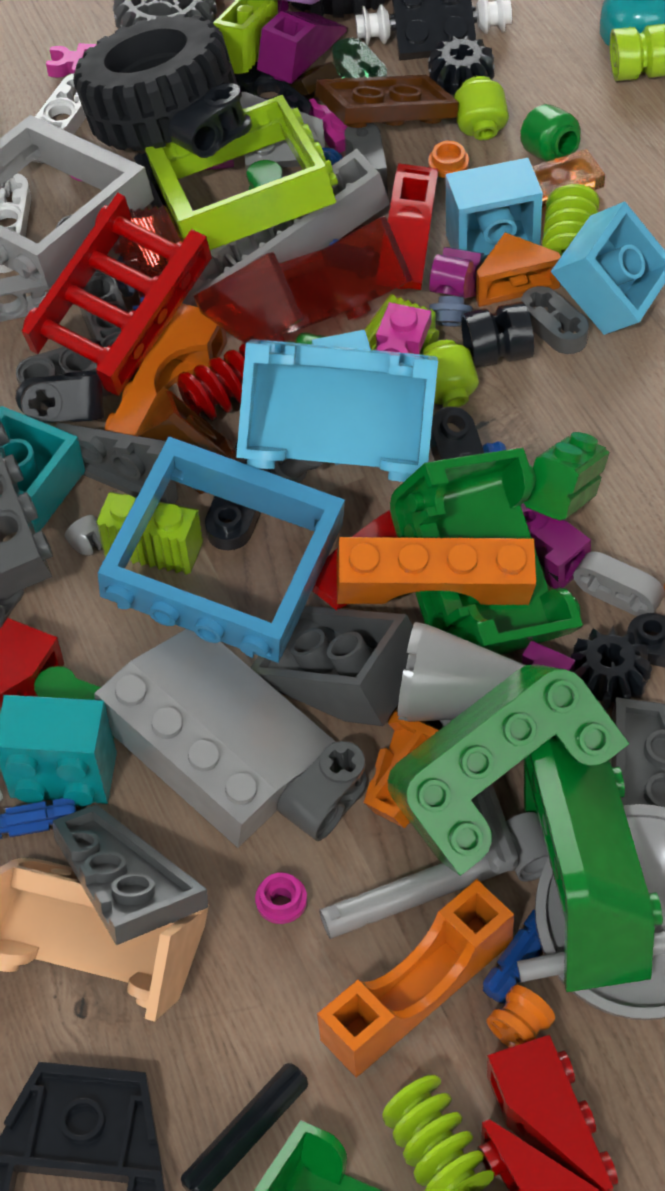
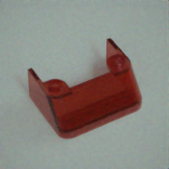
M383 216L324 249L282 263L278 262L274 252L268 253L194 296V299L201 314L245 345L250 340L286 342L283 336L334 317L346 314L347 319L352 320L371 311L370 302L413 281L387 218Z

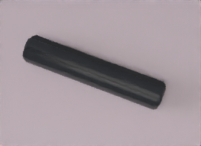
M292 1063L284 1064L182 1174L180 1180L186 1191H213L308 1087V1078L297 1066Z

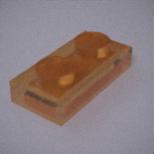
M587 148L532 167L543 192L542 208L546 207L550 193L561 186L581 184L593 190L605 186V173Z

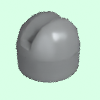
M94 515L81 517L70 525L65 532V539L81 555H93V546L98 550L102 549L96 522L97 518Z

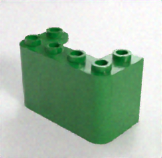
M537 664L526 665L515 671L397 762L391 769L387 779L388 791L394 802L436 858L461 876L483 859L489 852L492 843V831L486 819L471 799L553 736L557 737L569 755L577 762L589 766L600 765L610 760L628 746L629 742L576 673L566 669Z

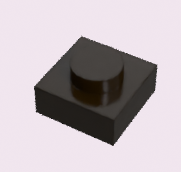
M331 61L311 68L301 74L292 84H288L303 96L306 95L309 100L316 98V80L334 79L339 75Z

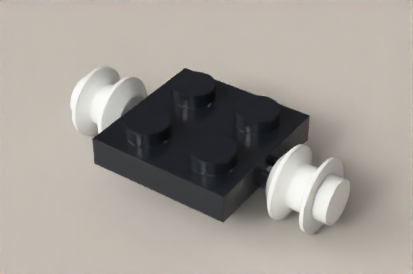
M392 0L393 14H390V20L389 13L382 4L379 5L377 13H368L365 6H362V14L355 15L357 39L364 38L366 46H368L371 37H379L381 42L385 44L390 37V27L391 31H396L399 61L429 58L430 52L436 49L437 43L439 41L449 42L451 35L457 39H463L468 35L471 41H475L474 23H478V27L484 34L488 33L490 26L498 25L503 33L505 32V24H512L510 0H496L492 2L478 0L476 7L472 6L471 0Z

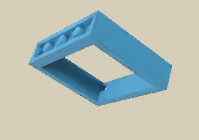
M168 437L98 571L100 597L116 602L119 609L132 608L148 614L153 620L162 625H177L194 631L198 637L211 643L223 642L237 647L251 658L255 654L279 663L343 525L345 499ZM170 480L314 531L272 623L125 569Z

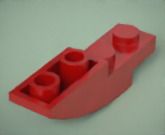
M398 163L379 277V284L388 285L397 289L410 288L421 290L438 177L437 168Z

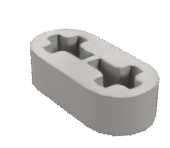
M600 552L587 553L573 574L575 582L584 592L635 616L654 613L665 596V590L656 578Z

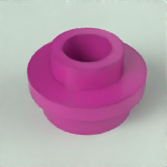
M288 873L271 874L257 888L255 894L256 907L259 914L271 923H290L299 918L306 908V889L299 879ZM279 896H286L290 899V902L284 905L272 903Z

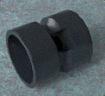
M524 302L500 305L493 314L486 308L461 314L463 345L469 349L475 368L495 365L499 357L502 356L509 362L533 357L534 335L530 315Z

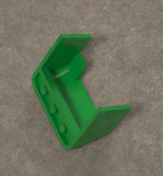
M553 736L524 758V813L534 812L538 814L565 918L564 985L566 992L651 980L654 926L662 925L663 915L657 892H648L621 798L625 796V786L621 768L619 766L612 767L609 760L600 765L591 766L577 762L569 755L557 737Z

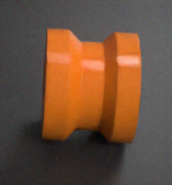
M514 985L506 994V1004L502 1009L493 1010L488 1016L486 1023L492 1033L510 1048L536 1039L540 1031L551 1027L556 1016L551 1007L539 995L524 986Z

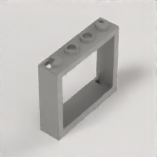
M29 115L0 138V186L34 159H37L102 190L39 243L0 225V265L3 264L18 272L23 278H30L49 288L56 282L95 226V220L101 208L109 205L117 193L125 196L132 218L149 205L154 198L144 166Z

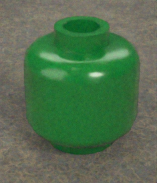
M543 104L535 107L524 119L520 130V140L523 148L531 155L547 163L558 164L567 160L578 149L581 128L578 120L571 113L554 105Z

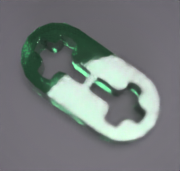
M344 38L334 44L332 48L333 65L342 79L363 78L364 75L366 77L387 76V68L384 63L360 39Z

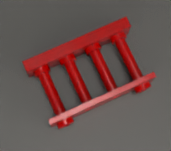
M120 193L115 195L109 205L101 208L96 217L95 226L39 306L31 309L27 314L23 329L21 330L30 350L36 354H39L48 339L96 363V371L102 381L103 388L118 397L212 259L207 237L193 229L190 230L183 242L179 241L175 244L131 222L132 216L126 198ZM122 236L168 259V264L160 276L151 278L107 254L118 238ZM98 270L144 293L145 298L136 311L132 310L128 313L83 289L95 271ZM74 304L121 328V333L112 346L109 345L104 348L59 323Z

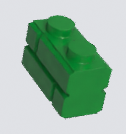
M582 432L571 433V436H567L561 442L556 443L536 457L533 465L536 483L530 497L524 502L526 508L558 521L567 519L596 496L602 479L599 474L604 471L610 452L606 447L599 445L598 440L589 434Z

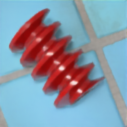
M246 342L241 344L239 352L236 350L226 351L224 360L220 357H214L208 362V367L202 364L195 366L193 375L189 372L180 373L177 385L184 403L198 414L204 412L211 421L217 418L215 405L219 404L226 413L232 412L230 398L234 397L241 405Z

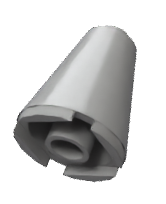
M415 622L407 648V653H409L406 669H403L398 702V719L408 722L453 720L515 671L526 665L429 624Z

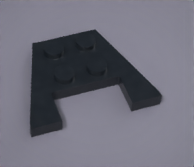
M38 1062L4 1121L5 1128L0 1135V1191H14L19 1172L128 1183L127 1191H166L146 1072Z

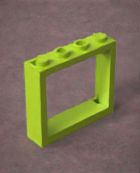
M283 95L243 109L244 113L251 118L252 128L244 136L233 140L211 157L200 158L173 142L166 144V147L155 149L152 146L145 148L155 180L183 240L190 230L193 229L207 237L209 248L212 250L336 203L332 186L337 185L338 180L333 172L330 160L326 161L320 143L314 141L308 124H304L298 107L291 109ZM282 140L286 141L302 168L299 172L195 211L192 210L178 179Z

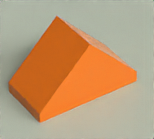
M505 232L477 270L476 302L478 307L520 298L524 292L536 286H545L553 290L559 289L560 282L551 273V270L561 258L560 253Z

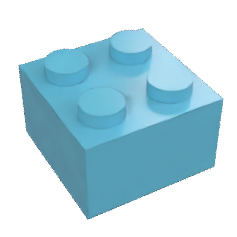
M529 158L446 174V236L451 248L484 253V262L505 232L540 245L543 192Z
M624 201L589 216L553 267L551 273L602 334L605 335L641 321L665 284V250Z

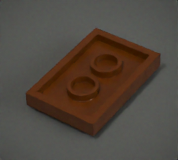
M427 74L316 80L315 96L348 127L363 128L367 126V123L373 122L400 126L409 120L436 124L445 118H457L459 102Z

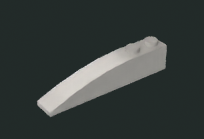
M356 148L332 165L333 172L338 180V184L332 186L336 199L335 204L210 250L211 261L182 303L203 309L213 308L256 289L329 247L333 239L339 240L390 204L380 173Z

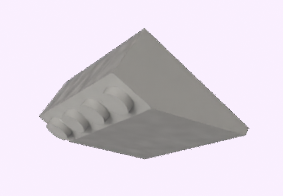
M188 629L183 630L131 660L95 692V700H104L112 735L237 848L277 811L278 801L287 786L295 778L302 775L326 747L335 743L329 735L223 643L205 641L198 637L194 631Z

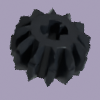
M451 35L449 42L439 41L436 49L430 52L428 59L429 77L446 92L453 95V97L462 86V83L472 77L485 76L493 80L495 77V65L492 48L485 47L483 39L471 41L468 35L463 39H457Z
M614 626L608 631L607 635H602L593 628L588 640L578 638L574 645L573 654L570 657L575 659L574 673L584 681L595 698L601 701L605 711L611 706V702H615L616 697L641 699L645 693L646 683L651 678L652 671L650 661L647 660L648 651L646 645L635 644L636 639L633 632L623 637L617 636Z

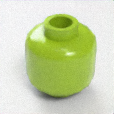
M476 76L466 80L456 91L454 99L459 102L457 124L460 131L465 135L474 136L478 140H488L495 137L506 126L509 120V113L504 89L499 83L491 80L489 77Z
M448 339L428 345L423 349L422 354L435 356L438 359L434 404H443V407H461L469 401L468 396L475 392L479 385V379L469 349Z

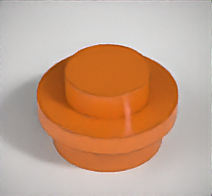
M449 140L442 141L436 144L430 153L428 166L438 169V177L446 178L448 173L467 170L469 167V156L460 143Z

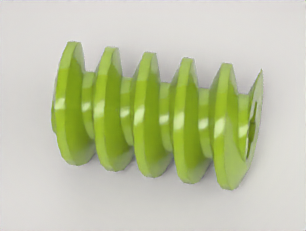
M568 184L556 188L550 193L546 202L542 238L543 247L559 252L560 256L563 255L589 216L599 211L600 198L593 189L581 184Z
M426 1075L404 1087L385 1106L382 1117L385 1125L394 1129L392 1134L395 1144L405 1148L403 1157L406 1164L416 1167L413 1172L416 1182L421 1186H427L425 1191H481L486 1188L494 1179V1172L486 1170L475 1173L474 1171L484 1160V1154L479 1150L466 1154L463 1152L473 1141L472 1133L470 1131H463L453 1134L452 1132L462 1122V1115L459 1112L442 1114V1111L452 1101L450 1094L431 1095L441 1084V1078L436 1075Z

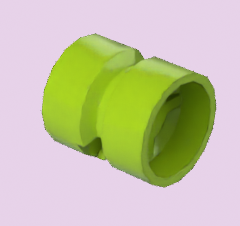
M665 24L647 25L642 33H639L635 27L611 30L610 62L615 81L638 79L641 72H645L648 78L665 76Z

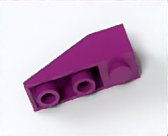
M281 11L261 30L257 70L271 75L276 80L292 84L347 32V26L315 13Z

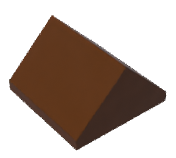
M165 386L157 393L135 436L167 441L168 437H172L239 461L236 458L237 454L231 441ZM195 489L200 494L205 493L201 490Z

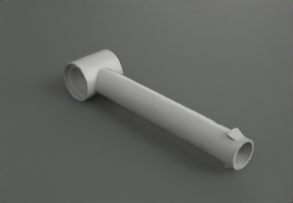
M526 812L510 818L506 823L518 854V867L515 869L519 880L533 881L540 878L549 856L538 814ZM486 855L461 876L441 863L361 893L357 897H351L319 909L325 931L329 939L361 928L366 924L377 922L466 888L476 879L481 882L500 874H496L491 870Z

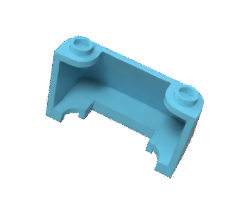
M250 340L246 342L236 458L247 459V465L259 469H275V461H283L285 459L379 467L381 470L389 471L388 480L404 482L429 460L438 359L435 356L270 340Z

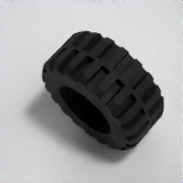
M177 14L175 17H168L167 15L157 16L156 19L149 21L144 19L135 22L136 24L127 28L124 26L115 30V33L109 37L104 36L97 41L95 47H89L84 52L83 58H79L73 81L91 132L99 141L109 147L113 146L118 150L124 151L127 148H131L134 151H143L146 147L153 146L155 149L166 147V144L172 142L168 130L169 124L177 112L184 110L218 85L226 83L237 84L223 35L219 28L208 19L205 20L203 17L196 15L189 17L187 14Z

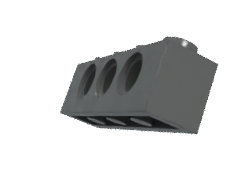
M1 420L0 599L51 578L52 574L46 560L53 557L51 547L42 530L35 532L31 522L39 517L28 492L21 494L17 483L24 480L21 469L13 454L9 456L5 454L2 445L10 443ZM17 532L12 539L2 542L7 535Z

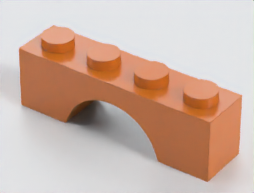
M181 303L140 364L134 379L129 380L125 386L122 401L116 413L112 412L108 416L104 430L135 436L157 393L163 386L169 389L177 383L180 373L189 372L193 375L195 366L202 364L208 367L210 359L220 357L227 344L224 314Z
M339 537L336 559L337 604H386L393 598L408 593L451 591L471 596L481 605H529L536 586L534 539Z
M476 879L438 911L425 937L400 964L375 980L368 982L356 980L317 1013L320 1041L357 1078L507 948L513 939L514 913Z

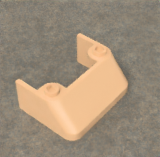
M14 859L0 867V971L15 972L19 969V965L28 964L36 959L127 982V992L136 998L137 1005L146 1008L145 1019L156 1021L180 999L205 928L208 908L179 919L175 923H169L116 945L71 867L40 859Z

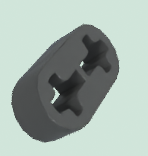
M536 286L523 293L521 302H524L527 307L533 332L549 346L563 354H575L586 347L589 324L582 313L549 287Z

